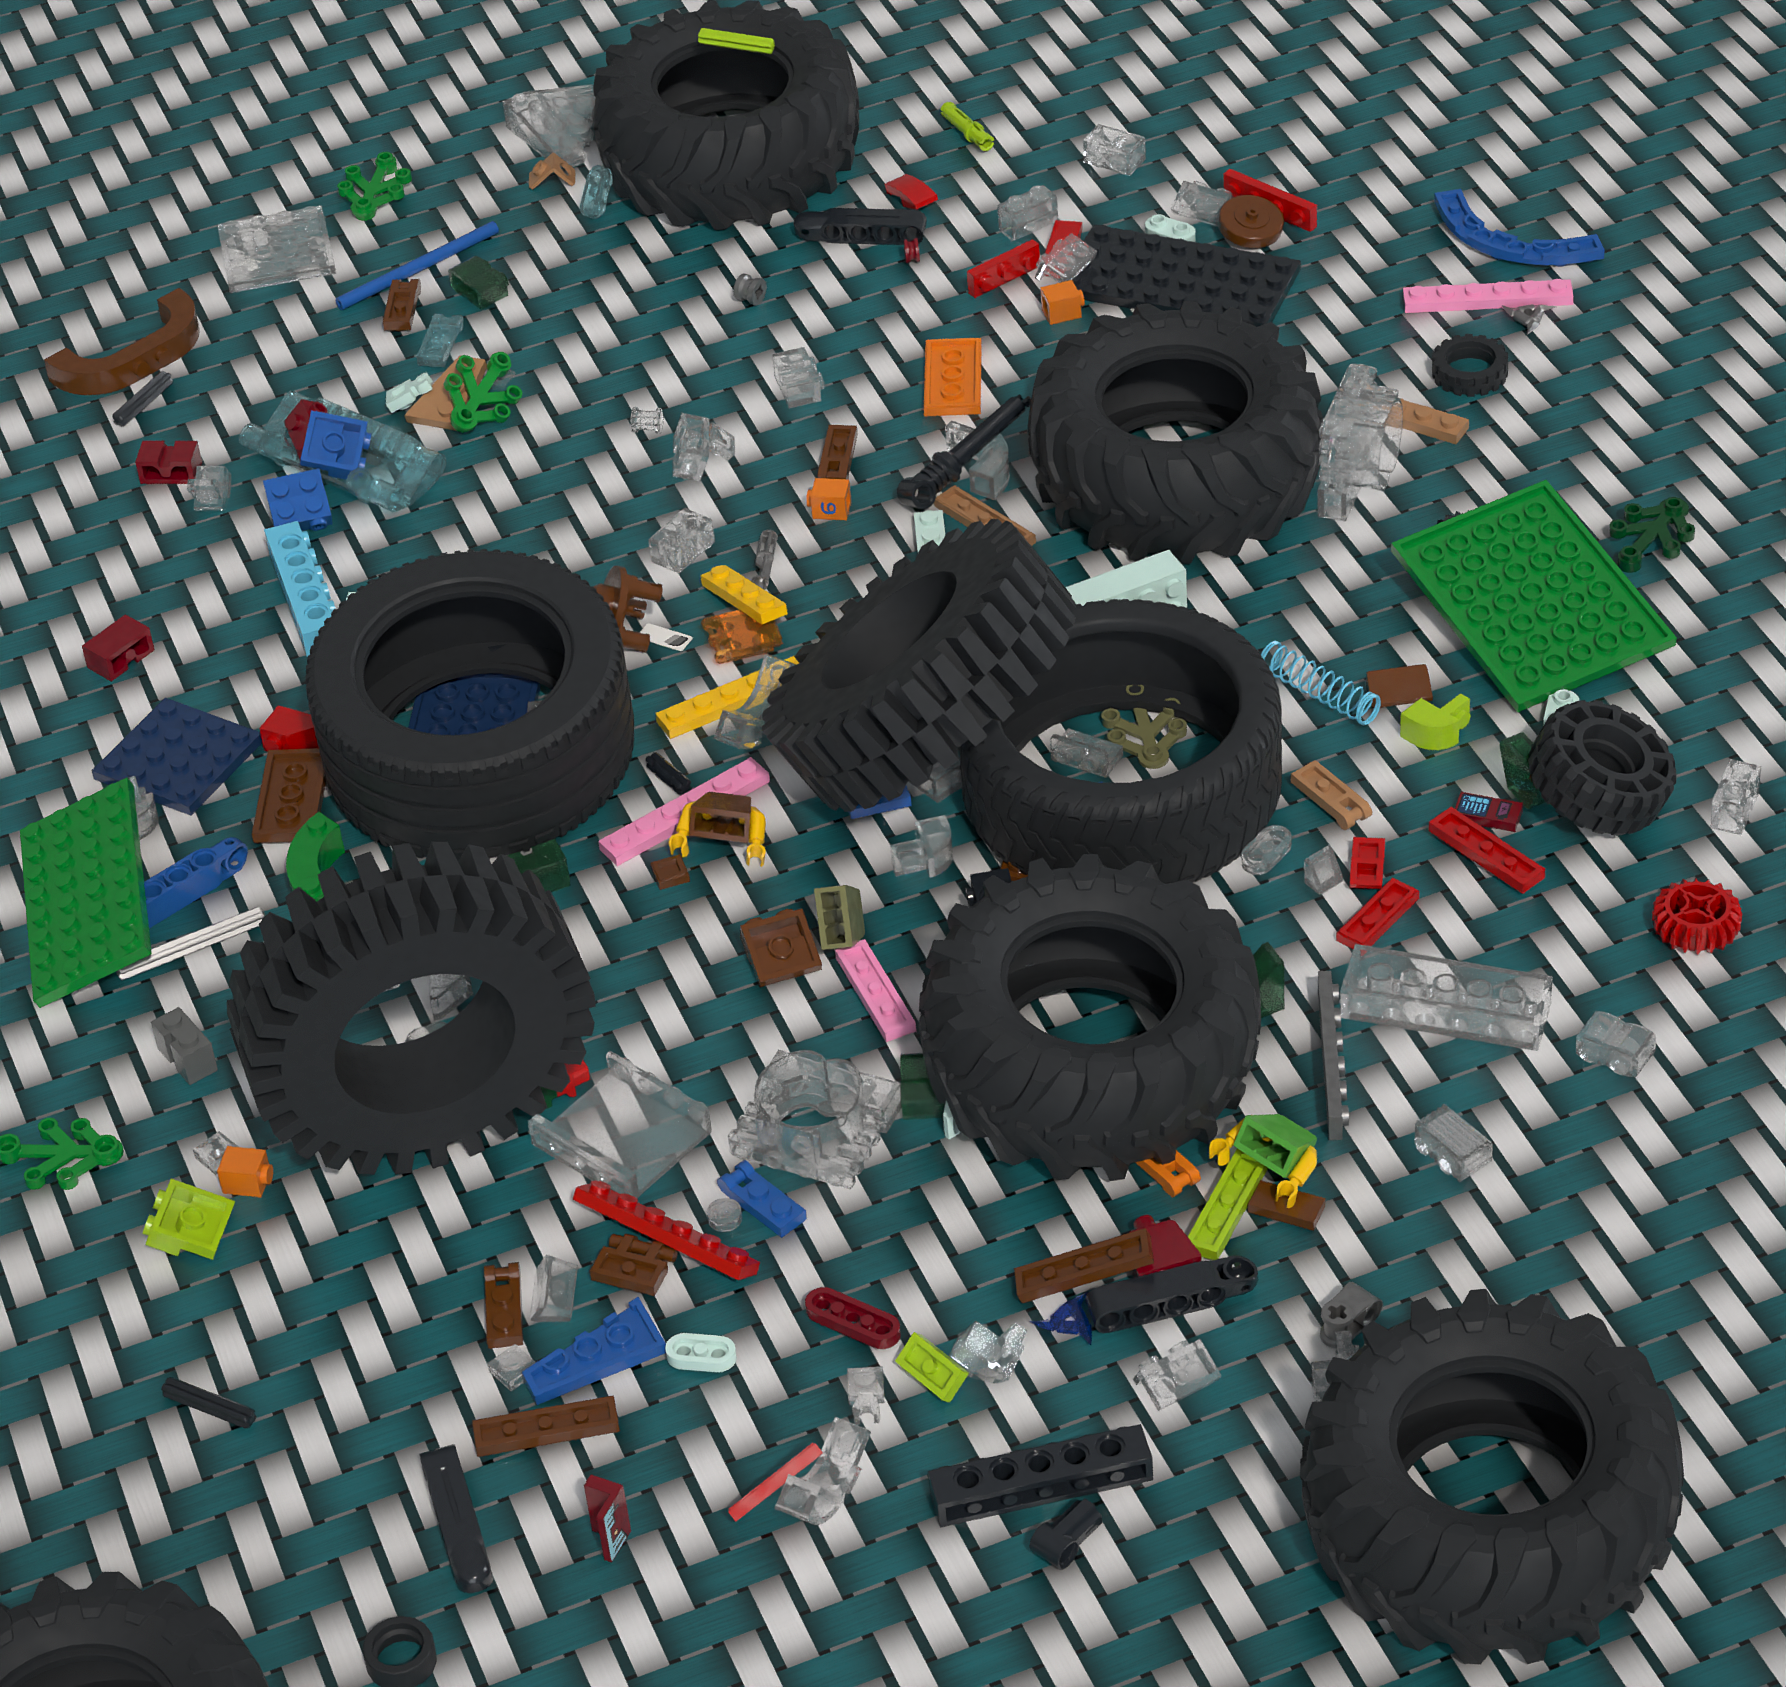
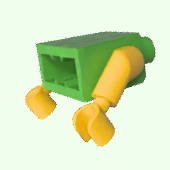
M1280 1114L1246 1115L1245 1118L1225 1134L1226 1139L1216 1138L1210 1142L1209 1158L1212 1159L1215 1155H1218L1219 1166H1224L1230 1161V1148L1234 1146L1283 1178L1288 1177L1289 1181L1284 1180L1278 1184L1275 1195L1276 1202L1282 1195L1289 1196L1287 1208L1294 1206L1298 1186L1304 1185L1317 1164V1150L1314 1148L1317 1137L1307 1129L1302 1128Z

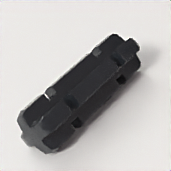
M653 752L651 756L646 757V767L677 794L683 795L692 789L690 786L691 781L671 763L664 760L665 758L659 753Z

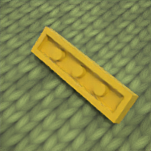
M726 565L713 567L711 571L701 575L702 586L761 624L788 614L786 603Z

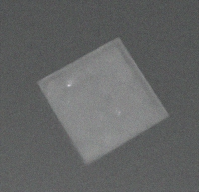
M322 205L316 207L308 206L294 211H281L277 214L254 216L238 221L230 220L217 224L230 293L336 274Z

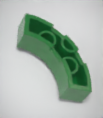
M320 812L309 818L296 833L286 858V869L291 892L300 887L316 901L324 897L317 874L330 868L345 853L340 826Z

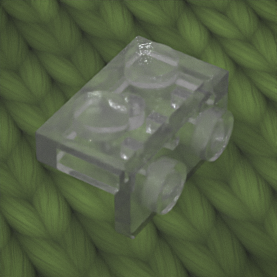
M1183 181L1171 210L1173 214L1218 226V217L1222 205L1233 197L1231 192L1223 188L1215 190L1208 188L1207 185L1198 181L1193 183Z
M1071 233L1064 240L1059 239L1049 254L1044 253L1036 263L1038 270L1035 279L1040 281L1047 274L1058 283L1072 280L1095 259L1097 251Z

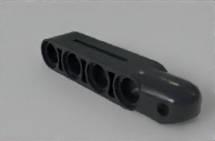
M830 208L826 212L806 211L798 214L794 218V231L800 238L808 241H826L838 244L904 245L903 239L913 241V238H917L919 244L924 237L927 218L919 210ZM803 229L808 230L809 233H808V234H804V233H802V230H803Z
M1238 1255L1213 1261H1199L1096 1287L1086 1295L1085 1301L1096 1329L1101 1333H1112L1212 1308L1221 1304L1227 1298L1246 1294L1257 1285L1258 1270L1252 1261ZM1236 1262H1239V1263H1240V1265H1238V1266H1236V1267H1232V1265H1233L1234 1263H1236Z
M455 1444L420 1453L423 1472L457 1588L464 1593L482 1591L491 1585L493 1575Z

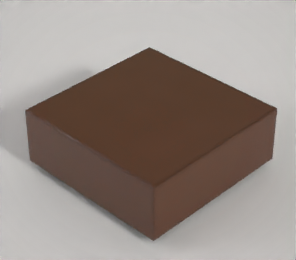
M680 854L650 863L652 873L660 890L690 882L689 873Z

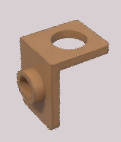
M553 152L545 160H540L535 164L533 170L529 173V188L533 190L553 172L573 186L575 184V169ZM560 166H562L563 168H565V170L568 172V175H566V174L562 171V169H561Z

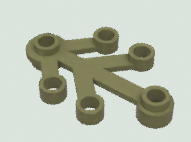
M1133 685L1126 687V692L1130 695H1139L1144 691L1143 685H1138L1141 687V691L1138 693H1131L1129 691V687ZM1176 698L1165 699L1166 701L1173 700L1180 704V701ZM1163 707V712L1151 723L1146 709L1133 708L1137 725L1120 718V712L1117 709L1108 708L1102 712V725L1105 728L1113 729L1107 734L1109 747L1121 749L1137 756L1140 765L1148 769H1158L1165 766L1169 761L1168 750L1178 739L1185 737L1187 734L1186 721L1181 718H1175L1174 710ZM1168 724V733L1156 744L1155 737ZM1126 734L1142 740L1143 745L1127 740Z

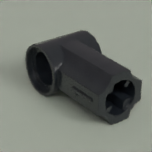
M1087 1499L1077 1500L1053 1524L1045 1522L1040 1525L1030 1540L1029 1548L1058 1569L1063 1570L1075 1559L1079 1545L1102 1524V1515L1098 1512L1095 1505Z

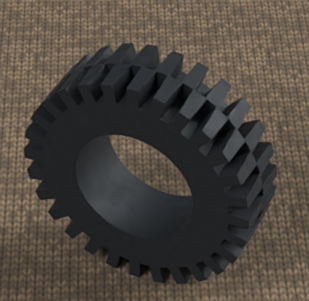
M991 519L986 525L981 521L973 522L964 533L959 528L947 532L939 546L934 540L922 545L914 562H911L905 556L894 563L891 577L884 582L879 576L875 577L866 584L868 594L859 602L851 598L839 608L844 615L837 622H824L815 632L820 638L819 642L802 646L794 656L799 664L785 669L778 680L782 686L771 691L767 699L771 706L763 711L762 719L765 721V724L762 726V730L768 740L830 809L836 811L841 807L844 812H852L859 804L864 809L871 808L877 804L882 795L888 801L901 796L908 780L916 787L925 783L930 778L934 764L940 762L946 769L959 760L958 748L969 740L976 747L988 737L982 728L992 719L1004 722L1015 711L1009 702L1015 697L1029 696L1038 686L1032 676L1050 671L1056 662L1052 652L1065 647L1069 639L1065 631L1074 626L1076 617L1072 611L1076 609V603L1071 598L1072 595L1011 522L1006 520L1002 524L999 519Z
M431 841L424 865L419 863L410 843L395 845L392 850V869L381 872L370 851L354 857L360 879L345 885L333 866L317 874L324 895L319 901H316L300 887H297L285 897L292 922L269 912L259 923L264 943L247 940L240 951L245 970H232L229 985L234 999L227 1000V1015L232 1027L230 1032L258 1111L264 1122L269 1121L273 1134L282 1143L291 1139L296 1153L308 1160L319 1151L325 1167L340 1170L351 1156L359 1174L374 1175L385 1153L394 1173L404 1174L412 1173L415 1151L424 1150L433 1169L449 1164L447 1144L459 1139L462 1140L470 1157L485 1151L479 1131L491 1125L505 1140L518 1132L512 1112L515 1107L534 1118L539 1116L547 1108L541 1087L557 1092L564 1090L570 1082L564 1063L581 1065L586 1054L581 1037L592 1036L595 1022L589 1008L596 1007L595 994L589 982L591 978L550 890L545 891L539 878L529 869L521 874L514 859L506 855L500 854L491 864L483 847L468 844L459 861H457L448 842ZM437 974L465 975L483 981L475 997L460 1014L441 1028L423 1037L404 1043L383 1046L356 1044L340 1038L348 1022L367 1002L385 990L405 981Z

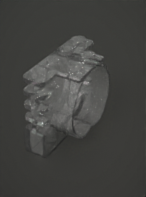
M1350 364L1319 429V437L1322 438L1319 443V451L1321 452L1319 457V465L1321 466L1319 479L1322 481L1318 487V517L1347 521L1360 489L1364 488L1383 492L1387 487L1390 473L1394 471L1403 428V406L1401 399L1398 398L1397 389L1377 386L1375 382L1377 369L1375 367L1364 364Z
M778 1049L770 1064L761 1072L756 1081L754 1101L748 1102L745 1107L746 1114L741 1115L736 1122L737 1129H732L728 1135L730 1153L741 1160L752 1161L773 1169L798 1174L804 1178H812L833 1186L851 1189L856 1182V1174H861L864 1169V1160H869L872 1155V1147L878 1145L881 1139L880 1133L887 1134L903 1106L901 1083L859 1072L853 1063L844 1059L834 1058L826 1060L821 1054L811 1050H799L790 1053ZM804 1107L814 1108L825 1117L840 1116L833 1121L816 1126H794L780 1122L789 1113Z

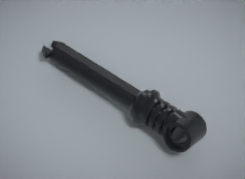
M1020 394L1011 397L949 452H935L930 464H927L915 476L907 477L899 483L897 488L899 501L906 506L919 509L931 507L935 502L937 493L942 491L947 484L959 481L962 466L1026 411L1025 407L1030 406L1031 398L1027 396L1023 400Z

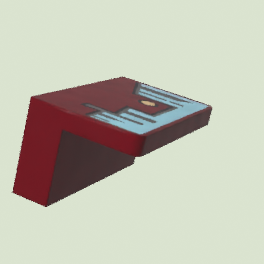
M590 1475L584 1484L591 1527L592 1531L600 1534L604 1560L612 1563L631 1532L624 1487L621 1484Z

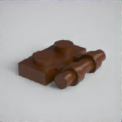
M627 1233L624 1236L612 1234L609 1240V1247L603 1246L590 1269L591 1280L655 1296L668 1273L666 1261L674 1263L677 1259L678 1251L666 1247L665 1244L659 1241L649 1243L638 1240L637 1236Z

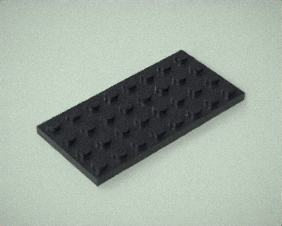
M1093 225L1059 283L1072 280L1077 290H1082L1084 300L1130 309H1135L1136 305L1151 304L1162 311L1180 310L1184 301L1197 302L1203 312L1221 315L1230 307L1242 310L1241 321L1258 327L1273 322L1301 270V261L1288 257L1266 255L1260 252L1214 246L1209 243H1197L1184 239L1163 237L1157 234L1111 228L1106 225Z

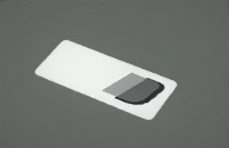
M650 623L646 624L640 631V633L650 634V642L678 651H683L693 639L692 636Z

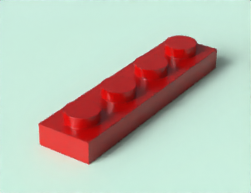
M1232 169L1223 173L1225 197L1231 199L1242 195L1259 196L1275 204L1281 210L1285 222L1309 232L1317 227V204Z
M1449 807L1429 821V832L1522 894L1545 878L1544 867L1453 807Z

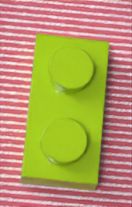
M913 1332L895 1360L897 1364L941 1400L949 1403L969 1374V1372L922 1334Z

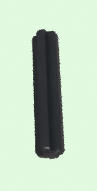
M165 371L159 372L113 413V422L121 427L128 424L173 383L171 374Z
M169 1377L162 1385L161 1390L164 1397L245 1429L250 1428L256 1420L253 1408L179 1379Z

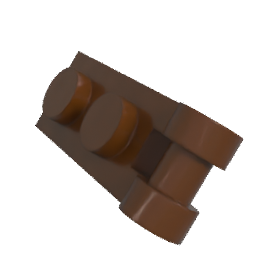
M401 279L392 280L383 318L384 331L411 330L418 296L421 294L420 279H411L410 282H402Z
M829 425L818 469V478L849 480L850 467L858 436L857 426Z
M519 1262L508 1263V1267L495 1268V1264L485 1265L488 1349L523 1345ZM509 1280V1284L497 1285L499 1281Z

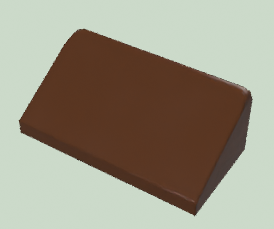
M1426 664L1373 670L1366 673V690L1380 697V707L1411 704L1420 698L1426 701H1433ZM1373 698V702L1371 704L1372 708H1374L1376 704L1375 698Z

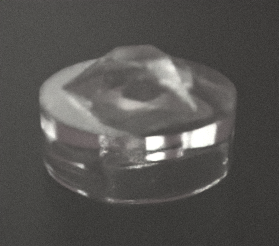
M721 1198L713 1201L707 1209L709 1225L714 1230L721 1232L737 1228L742 1221L740 1204L730 1198Z

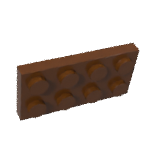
M319 748L268 750L252 831L254 843L292 842L296 833L308 819L317 812L321 813L326 777Z

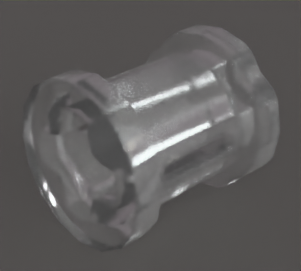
M638 407L632 408L631 429L633 433H637L639 430H653L656 434L662 433L664 424L662 408H657L655 411L639 410Z

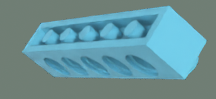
M298 521L264 529L271 560L306 656L308 657L310 655V648L314 645L313 640L315 636H318V630L324 626V621L326 618L331 617V612L336 608L334 601L330 600L331 597L327 583H321L324 582L322 570L317 563L314 548H311L308 532H302Z

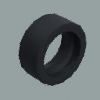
M405 1616L388 1618L375 1625L367 1634L363 1643V1655L367 1672L373 1682L380 1687H416L433 1673L437 1662L433 1635L426 1624L416 1618ZM396 1642H415L422 1648L420 1654L414 1660L404 1665H385L378 1660L379 1654L386 1647Z

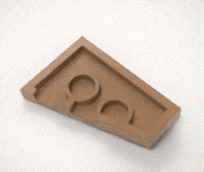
M459 357L432 385L433 389L423 394L404 415L406 422L455 430L450 420V414L454 406L449 392L444 388L443 383L451 373L458 374L462 378L461 373L456 369ZM473 358L475 365L472 372L477 386H479L487 369L485 359ZM463 382L459 390L465 404H467L470 398Z

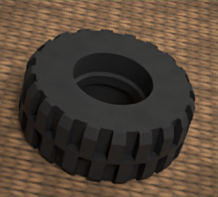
M1580 700L1556 709L1548 717L1529 751L1530 758L1528 762L1530 774H1532V782L1535 788L1540 790L1544 801L1547 804H1551L1563 818L1567 817L1573 821V824L1581 828L1592 829V832L1599 834L1611 833L1614 836L1623 835L1626 832L1631 834L1652 824L1672 794L1677 780L1673 754L1669 753L1667 743L1656 734V730L1650 724L1647 725L1640 720V717L1632 712L1630 714L1622 710V707L1614 704H1603V701L1593 700L1586 702L1585 700Z

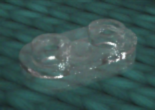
M1279 825L1264 828L1242 850V868L1253 875L1269 872L1291 850V832Z

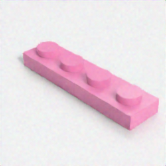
M866 940L859 941L853 947L835 949L838 963L884 1040L888 1042L917 1032L915 1020Z

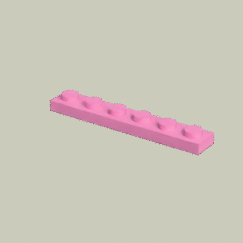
M1571 279L1527 280L1524 282L1487 284L1470 283L1466 285L1444 284L1426 287L1414 286L1403 288V302L1405 313L1502 309V305L1509 308L1534 304V306L1573 305V290Z
M750 757L599 840V849L616 866H619L670 838L672 835L677 834L676 827L682 810L687 803L697 801L707 792L746 796L770 782L769 772Z

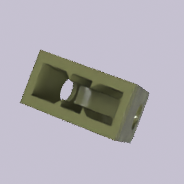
M848 885L815 888L821 949L827 950L855 946L865 935L860 890Z

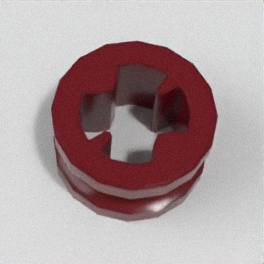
M913 238V241L903 239L906 264L910 263L911 260L920 262L918 239Z

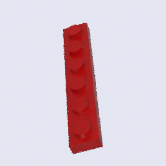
M595 1180L589 1184L578 1186L575 1189L573 1200L730 1277L741 1280L757 1275L760 1261L749 1257V1253L746 1250L720 1243L721 1239L711 1234H702L694 1230L693 1226L688 1222L673 1220L665 1216L666 1213L659 1208L646 1207L638 1203V1199L632 1195L619 1194L611 1190V1186L605 1182Z

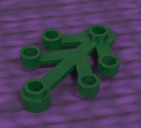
M1670 497L1663 500L1659 506L1642 508L1636 503H1630L1624 507V519L1633 524H1627V522L1620 519L1610 522L1609 535L1613 538L1621 539L1628 535L1643 533L1632 546H1625L1618 553L1617 566L1621 571L1633 573L1640 570L1642 566V553L1656 537H1658L1661 543L1662 555L1669 559L1677 558L1680 555L1681 544L1679 541L1691 542L1694 540L1695 527L1687 523L1685 519L1689 512V506L1684 500L1678 497ZM1657 517L1656 520L1635 523L1644 518ZM1669 523L1675 525L1679 541L1672 539L1667 528Z

